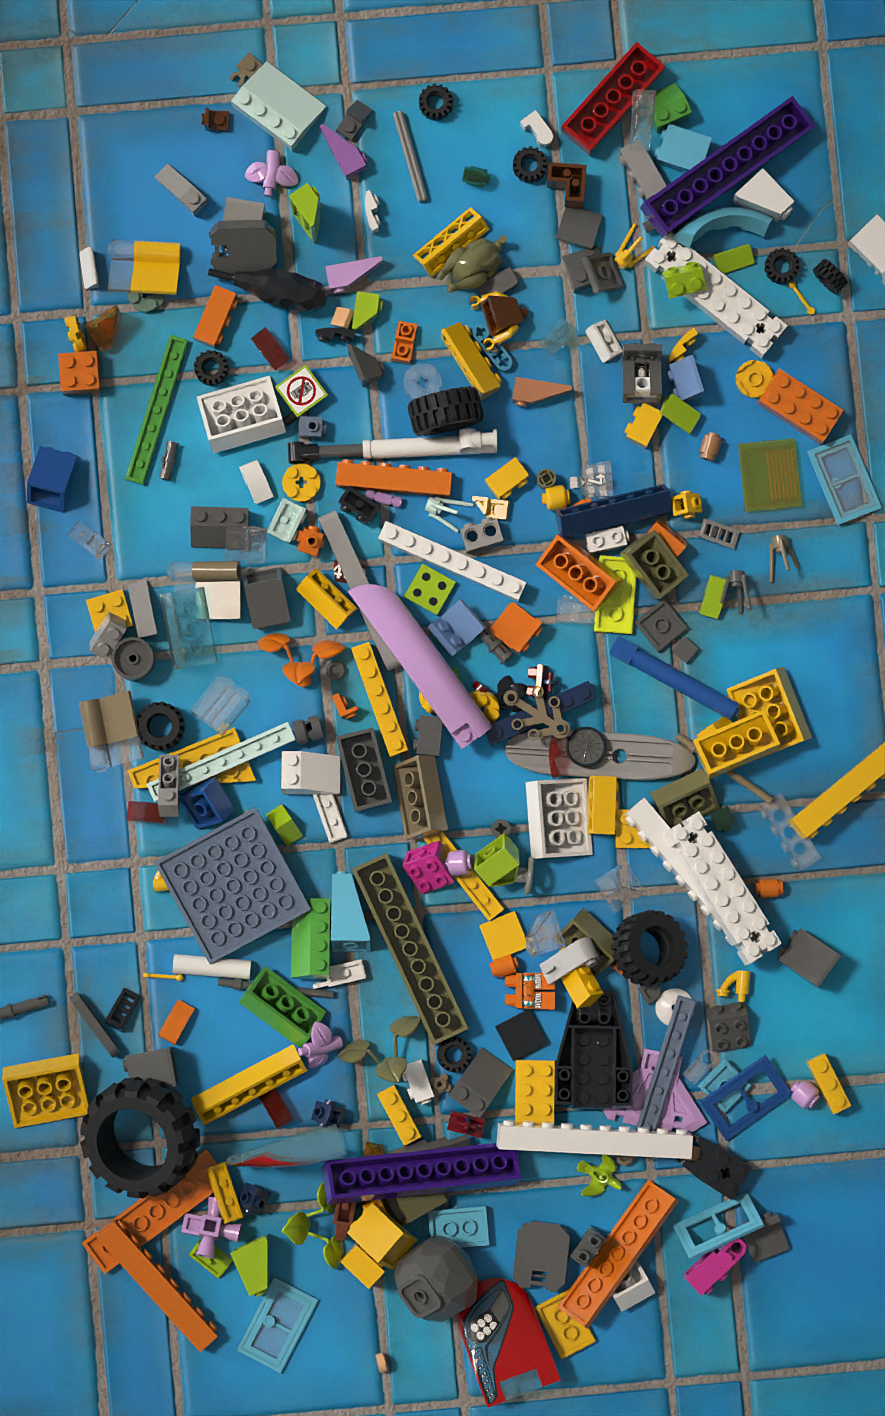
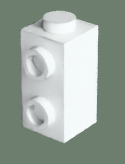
M623 526L585 534L589 554L623 548L630 541L628 531L624 530Z
M422 1060L407 1064L402 1077L404 1082H409L410 1088L407 1091L410 1099H415V1102H420L421 1105L431 1102V1097H434Z

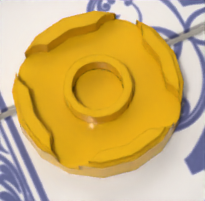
M750 360L743 363L735 376L738 390L749 398H759L773 377L772 370L765 362Z

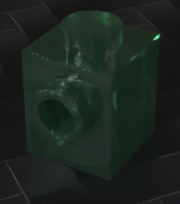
M728 806L708 814L716 832L721 830L724 833L733 829L731 825L735 824V821Z

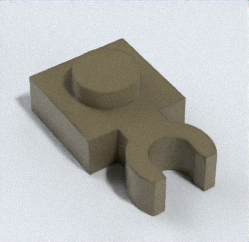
M248 53L237 64L236 68L239 71L232 73L230 80L233 81L236 77L240 78L241 80L237 84L240 88L244 85V79L246 77L250 79L263 64Z

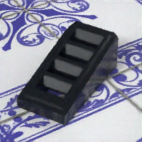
M123 988L106 1017L105 1024L122 1032L141 996ZM124 995L134 1000L133 1003L123 999ZM120 1003L130 1007L129 1010L120 1006ZM116 1010L126 1014L125 1017L116 1013ZM115 1017L122 1021L121 1024L115 1022L112 1018Z

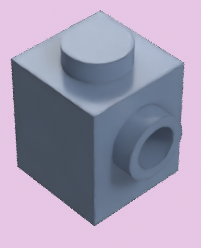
M300 416L299 438L322 439V434H326V423H323V417Z

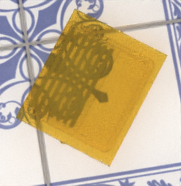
M795 438L738 444L745 512L802 507Z

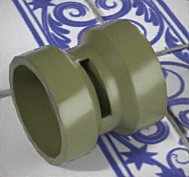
M543 469L538 473L537 485L541 489L545 490L555 485L556 475L552 470Z

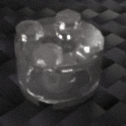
M425 363L413 365L405 373L403 380L404 392L411 401L424 395L440 392L442 387L441 376L433 365ZM422 380L426 383L424 388L418 385Z

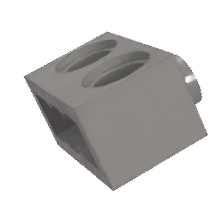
M492 517L481 520L482 523L474 525V522L463 525L460 533L466 553L503 543L504 540L497 519L493 520ZM493 527L496 530V534L494 536L486 535V528ZM474 532L478 538L476 541L471 542L467 539V534Z

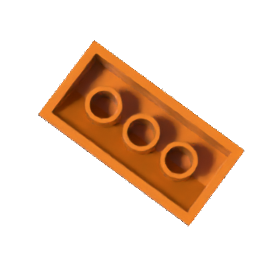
M560 534L556 535L535 564L593 612L614 593L622 582L621 578L571 538H563Z

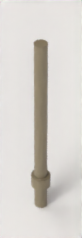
M679 733L675 739L685 745L691 753L695 752L698 755L694 741ZM734 770L725 773L769 805L772 803L773 797Z

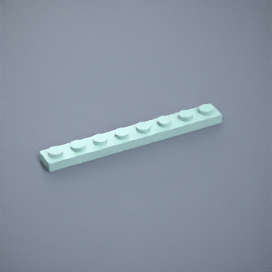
M286 722L179 769V791L296 740L289 723ZM159 779L147 783L154 802L158 801Z

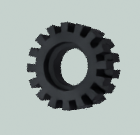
M433 84V86L428 85L426 89L422 90L419 96V108L423 116L426 115L427 119L432 118L433 121H436V119L442 120L443 117L446 118L448 113L452 111L453 97L446 86L444 88L441 84L439 86ZM437 95L443 99V105L440 108L433 109L429 106L428 101L432 96Z
M529 146V148L524 147L521 151L519 150L513 160L515 176H518L520 181L524 180V183H527V181L534 183V181H539L541 177L543 178L547 169L544 153L539 151V148L534 149L532 146ZM525 159H534L537 162V168L531 172L526 171L522 166Z
M777 248L769 254L765 261L764 271L767 273L766 276L771 278L770 281L777 282L776 284H786L796 277L800 263L798 262L799 258L795 256V252H790V249L784 250V248L778 250ZM777 260H786L789 264V270L785 273H779L775 269V262Z
M823 259L813 269L816 278L832 293L837 294L848 284L844 274L827 259Z
M216 350L201 352V355L197 356L196 362H194L196 377L205 385H219L228 376L229 367L225 356L220 352H216ZM208 361H215L219 365L216 374L209 375L204 371V366Z
M450 1037L442 1041L438 1046L437 1060L443 1069L449 1072H459L468 1066L471 1060V1049L463 1039ZM451 1047H457L461 1050L462 1056L457 1062H451L447 1059L446 1053Z

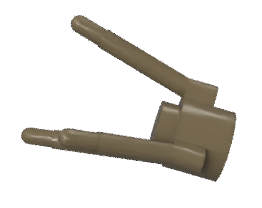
M778 535L771 538L772 543L769 544L770 583L773 582L774 550H776V553H782L787 571L790 570L786 555L787 550L795 567L799 568L797 559L790 546V541L787 540L786 535Z

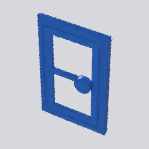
M764 1055L699 1102L724 1139L728 1141L787 1099L792 1093L768 1057ZM763 1070L778 1092L758 1105L754 1100H749L741 1085ZM737 1088L747 1102L746 1109L749 1112L729 1126L714 1104Z

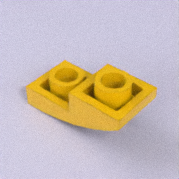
M695 328L688 331L675 345L668 359L669 364L685 358L684 354L687 350L684 345L689 347L696 342L695 338L698 333Z

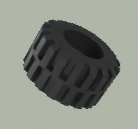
M153 702L151 705H146L136 718L140 735L138 737L143 744L153 750L165 751L166 749H172L183 738V733L185 732L184 719L182 714L169 703ZM158 715L168 717L172 724L170 733L162 738L153 736L149 730L150 721Z

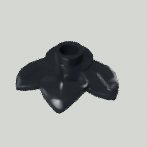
M509 675L503 677L498 682V692L494 695L499 701L500 709L508 708L513 712L522 711L516 705H506L501 701V697H504L507 691L513 690L517 692L519 699L522 700L527 694L528 686L523 683L513 684ZM508 695L507 698L509 701L515 700L514 695Z

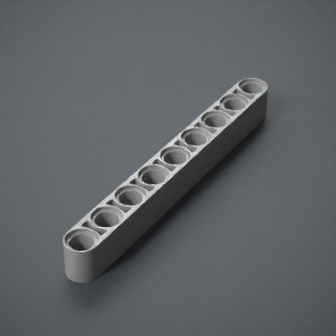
M336 510L318 517L350 590L360 585L369 584ZM360 610L387 671L389 672L400 667L399 662Z

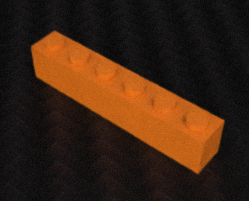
M344 459L342 462L337 463L335 485L338 488L350 486L353 489L360 490L369 489L373 491L450 498L452 472H448V469L437 468V471H431L429 467L419 466L418 469H410L409 465H399L398 468L391 467L389 463H380V466H376L368 461L354 464L353 460Z

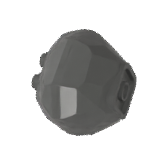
M438 1235L430 1237L398 1259L394 1274L398 1294L415 1317L430 1322L442 1323L476 1302L478 1276L469 1255L451 1239Z

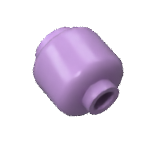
M466 850L451 851L448 853L447 859H444V865L452 876L467 875L474 867L473 856Z
M804 1080L801 1083L797 1081L791 1088L793 1092L792 1100L803 1109H812L820 1099L819 1089L808 1080Z

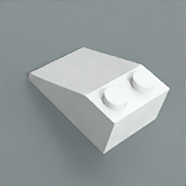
M282 751V794H340V756L303 751Z

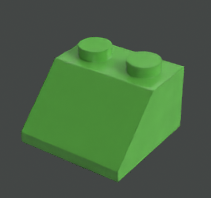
M676 83L641 98L656 133L662 131L663 128L666 129L668 124L675 125L691 118V108L685 95Z

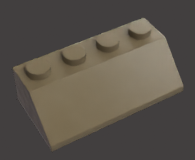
M417 755L393 765L405 840L433 836L447 831L448 827L435 756Z

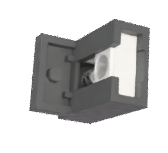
M629 343L623 345V403L661 404L662 344Z

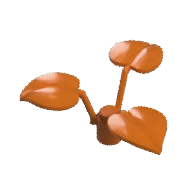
M272 633L257 641L259 648L266 652H276L282 648L286 650L290 663L283 666V673L290 681L300 687H306L311 684V674L315 671L314 661L317 656L321 659H327L338 655L346 649L345 645L335 641H320L312 647L314 653L311 662L296 663L293 660L289 647L286 645L290 643V638L287 635Z

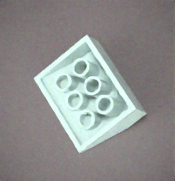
M267 61L240 88L231 100L233 108L291 151L295 149L327 107Z

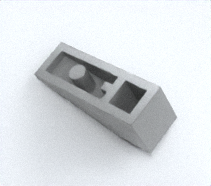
M166 164L154 176L194 217L208 204L207 199L169 164Z

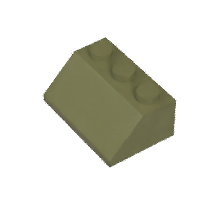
M656 530L634 541L619 553L653 599H661L689 576Z
M703 769L697 770L650 793L660 817L670 828L679 823L683 826L682 821L697 812L704 816L720 808L711 782Z
M583 907L553 940L563 948L583 937H590L600 957L597 961L598 964L590 968L596 978L614 961L612 957L614 950H611V944L615 940L612 939L613 935Z

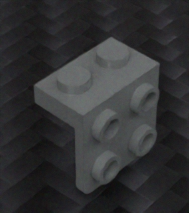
M734 1002L729 1005H716L706 1008L714 1052L746 1048L751 1045L748 1014L744 1002Z
M770 1211L762 1214L761 1220L764 1227L743 1236L754 1262L787 1251L789 1248L780 1224V1218L776 1212L772 1213ZM750 1220L744 1221L743 1224L750 1222Z

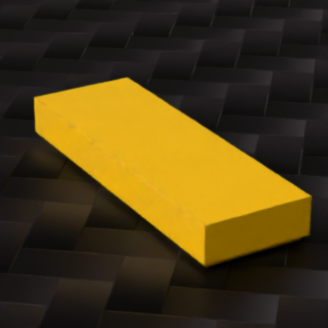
M226 1162L206 1168L224 1224L243 1218Z

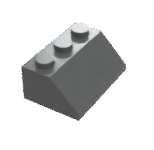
M191 506V547L248 549L249 508Z

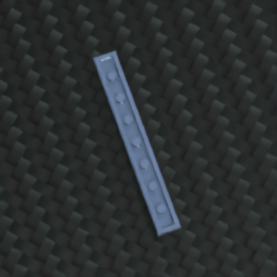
M681 995L677 996L635 1130H638V1127L650 1128L649 1131H656L697 1002L696 1000Z

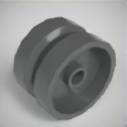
M136 637L125 638L118 642L113 649L111 657L112 665L116 672L130 681H139L148 677L154 670L156 662L155 653L150 645ZM130 657H137L135 662L130 661Z

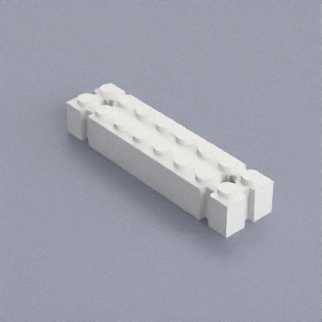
M671 232L662 238L658 244L660 249L657 250L654 247L645 258L644 265L656 273L658 270L661 272L666 271L669 267L678 268L685 266L688 262H699L703 269L707 289L683 296L742 344H745L746 341L752 345L750 350L762 359L773 344L770 340L777 341L788 325L776 316L774 319H771L768 316L770 312L691 247L685 246L683 248L679 245L677 241L673 240L675 234ZM668 256H669V257L673 256V257H674V262H673V260H671V262H669V261H668ZM757 327L763 328V331L760 332V334L756 332Z
M700 812L682 821L683 827L679 823L663 833L670 847L673 845L677 847L678 852L675 855L732 946L736 944L739 946L740 950L737 954L744 965H748L763 956L760 951L766 953L782 944L775 931L769 932L766 928V925L769 924L768 920L712 831L707 833L704 829L707 823ZM690 836H693L694 838L692 842L688 841ZM752 935L756 936L754 941L750 939Z

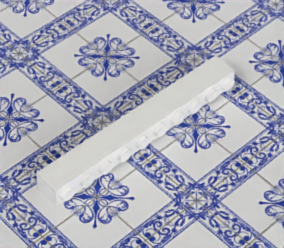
M645 798L641 799L624 814L627 817L625 818L626 822L632 828L635 827L639 832L638 836L643 842H648L651 846V852L664 861L662 863L669 872L672 871L675 874L677 883L682 887L685 886L689 891L687 893L689 897L701 905L700 910L706 916L709 915L712 918L715 928L719 931L722 930L675 855L678 852L675 845L670 847L663 836V833L671 828ZM752 935L751 941H754L756 936ZM725 936L726 941L732 946L727 936ZM737 944L734 945L738 950H740Z
M504 1120L503 1123H498L496 1146L499 1149L691 1159L693 1135L688 1133L686 1129H676V1132H669L667 1128H657V1131H649L650 1128L638 1127V1130H630L631 1127L619 1126V1129H611L609 1125H600V1128H592L590 1124H581L580 1127H573L571 1123H561V1126H554L552 1122H542V1125H535L533 1121H523V1124H516L514 1120Z

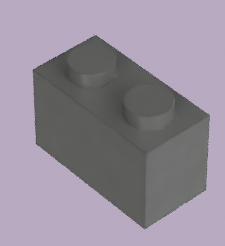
M420 715V720L416 719L415 731H418V739L414 738L413 750H417L416 755L439 757L443 725L439 717Z

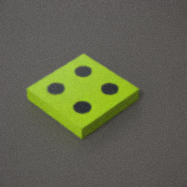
M422 563L404 598L438 615L456 582Z

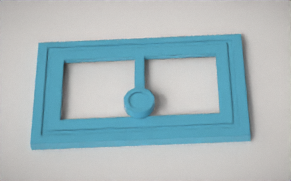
M746 1191L735 1196L732 1200L728 1199L674 1224L673 1227L689 1260H692L764 1227V1224ZM741 1203L750 1222L726 1232V1226L719 1223L716 1214ZM712 1216L716 1224L714 1228L715 1233L719 1236L695 1246L686 1228Z

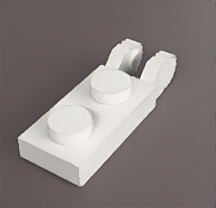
M362 959L331 966L330 979H327L326 982L315 983L313 989L335 986L366 978Z

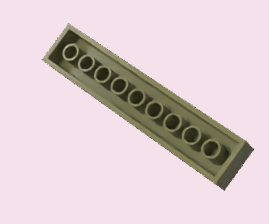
M385 853L353 868L352 871L432 1044L435 1045L467 1030L466 1022L388 854Z

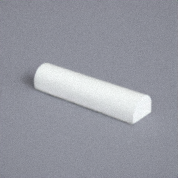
M174 954L173 973L250 980L252 960L220 958L209 964L204 956Z

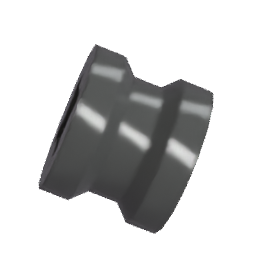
M499 819L493 823L491 831L494 837L498 838L503 833H506L508 836L511 827L507 821Z

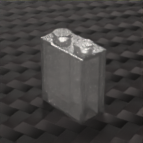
M218 674L190 710L195 717L223 737L251 700L247 690L241 686L237 688L233 685L234 681L226 675L222 677Z

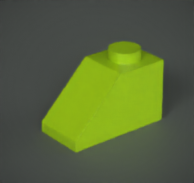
M357 291L352 331L358 332L378 316V311L382 312L383 300H380V294Z

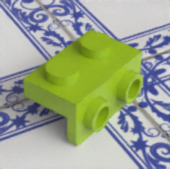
M688 262L685 266L678 268L669 267L666 271L662 272L669 299L707 289L703 269L699 262Z

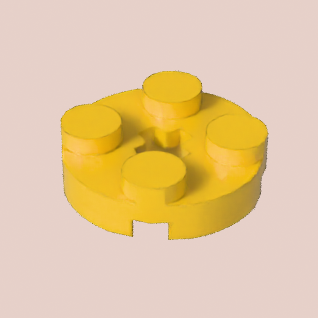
M77 315L64 317L66 326L70 330L68 337L70 342L73 343L75 352L86 351L87 344Z
M295 464L289 467L283 476L282 486L284 492L296 502H307L315 497L320 490V477L315 468L307 464ZM300 478L307 481L303 488H299V485L296 484V481H299Z
M476 690L469 693L479 707H485L483 714L491 724L495 723L500 713L498 699L490 692L485 693Z

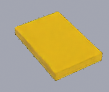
M569 1289L535 1306L561 1359L596 1342L589 1328H585L557 1307Z

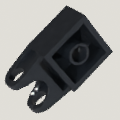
M692 1134L693 1140L701 1147V1156L692 1162L680 1158L676 1160L699 1180L732 1200L752 1167L720 1146ZM727 1167L729 1175L722 1178L720 1171L722 1168L725 1170Z

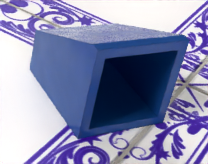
M40 446L27 481V503L64 513L77 466V455L71 452L55 450L52 447Z

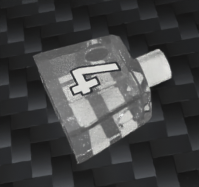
M611 460L581 467L580 476L569 477L570 489L581 488L583 497L608 498L614 496Z

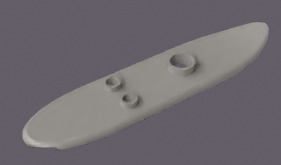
M570 730L565 738L559 739L549 735L540 737L535 741L528 738L529 731L511 738L505 745V754L512 763L523 769L548 775L577 777L614 776L617 779L656 780L686 773L696 763L695 756L686 747L664 738L640 734L601 732L606 740L607 751L602 761L592 767L578 766L567 755V739L574 730ZM532 731L530 737L536 738L537 733ZM617 749L623 750L626 753L627 757L623 763L618 764L612 758L614 751Z

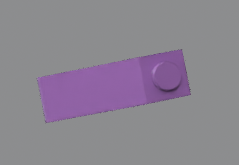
M324 124L320 125V130L346 180L366 170V163L368 161L363 152L359 153L355 146Z

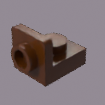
M205 108V113H202L201 123L205 125L206 131L229 132V111H213Z

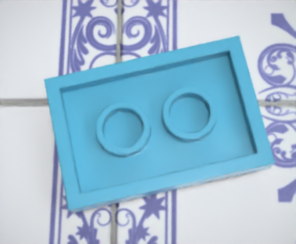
M486 1206L431 1210L428 1212L430 1237L436 1235L447 1237L461 1248L489 1245Z

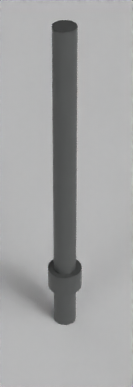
M234 978V980L218 979V986L233 987L234 990L247 989L252 983ZM294 987L305 996L333 999L334 991Z

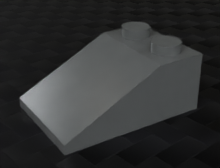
M481 1047L448 1096L480 1118L513 1069Z

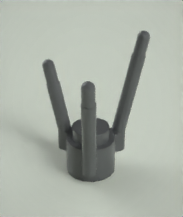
M730 571V576H726V583L720 603L723 604L729 584H731L732 588L738 589L739 614L743 613L742 588L744 589L748 610L752 609L746 581L747 575H745L744 571Z

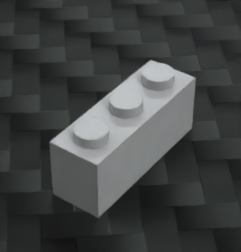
M640 139L619 150L620 156H618V160L622 166H626L628 169L627 175L632 183H636L638 187L636 190L641 199L644 198L646 201L667 186Z

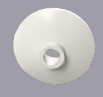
M677 988L668 989L661 993L655 1005L656 1014L665 1025L669 1024L673 1012L672 1005L675 1004L678 995L692 999L684 990Z

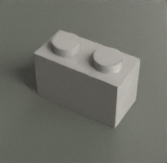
M108 612L89 642L90 652L107 660L126 631V621Z

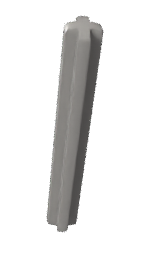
M396 111L393 113L394 121L417 201L422 202L427 200V194L403 111Z

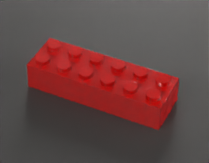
M636 42L561 126V132L590 156L664 73L665 65Z

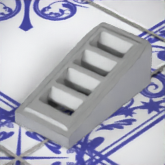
M704 518L697 538L734 549L740 531ZM711 526L709 536L705 535L707 527ZM715 528L718 529L716 538L712 537ZM722 530L726 531L723 541L719 540ZM729 532L733 533L731 542L727 543Z

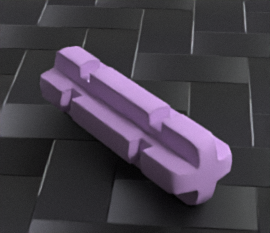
M369 489L366 491L365 496L372 501L375 500L377 503L389 506L391 504L397 508H400L402 505L401 497H392L390 494L381 492L375 493V491Z

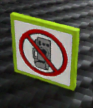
M306 365L275 386L297 418L328 396Z

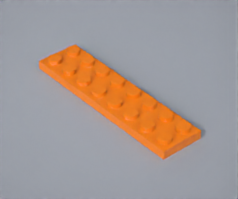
M208 1149L198 1155L193 1168L185 1175V1178L168 1192L156 1197L147 1195L114 1219L117 1222L120 1220L127 1227L125 1231L130 1236L133 1234L139 1240V1246L142 1247L214 1193L206 1168L218 1163ZM103 1226L83 1241L82 1244L103 1273L106 1274L118 1265L119 1262L96 1238V1234L105 1227Z
M647 1180L607 1236L605 1243L587 1268L582 1271L557 1307L588 1329L674 1209L678 1200Z

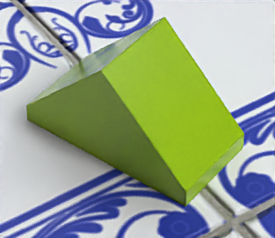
M282 804L266 814L286 846H289L303 836Z

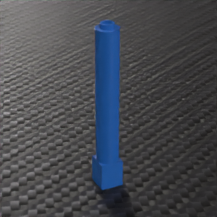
M620 636L617 637L609 651V655L637 668L729 720L731 717L736 718L741 709L738 707V702L638 648L637 645Z

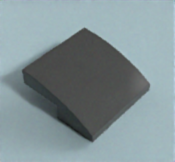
M565 207L556 239L592 250L603 215L581 208Z

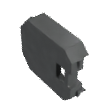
M266 220L218 221L209 232L211 245H215V253H212L211 265H213L215 270L234 274L236 271H259L272 268L277 262L276 230ZM219 245H222L223 252L219 253ZM225 245H229V256H226Z
M536 1220L530 1223L526 1222L518 1230L513 1279L520 1288L526 1289V1287L531 1288V1285L545 1286V1290L556 1292L566 1283L571 1235L560 1223ZM535 1270L547 1272V1275L532 1273V1271ZM532 1277L546 1278V1282L532 1280Z

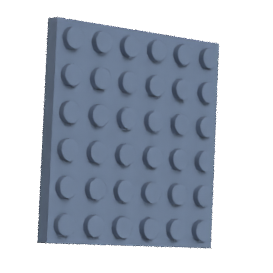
M257 807L154 862L209 964L311 910L305 895Z

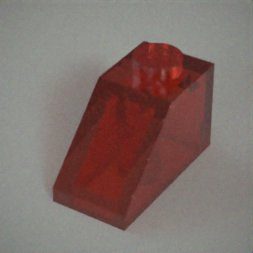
M128 801L126 820L165 824L166 817L159 816L158 803Z

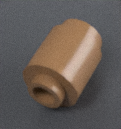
M709 432L708 435H704L699 451L701 453L700 458L715 461L722 443L719 434Z

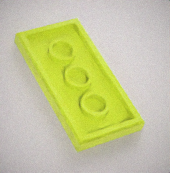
M599 555V562L621 578L622 582L614 593L595 611L594 632L632 635L636 575L622 557Z

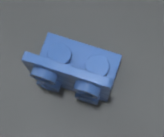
M460 599L427 628L449 654L454 656L485 629V626L467 604Z

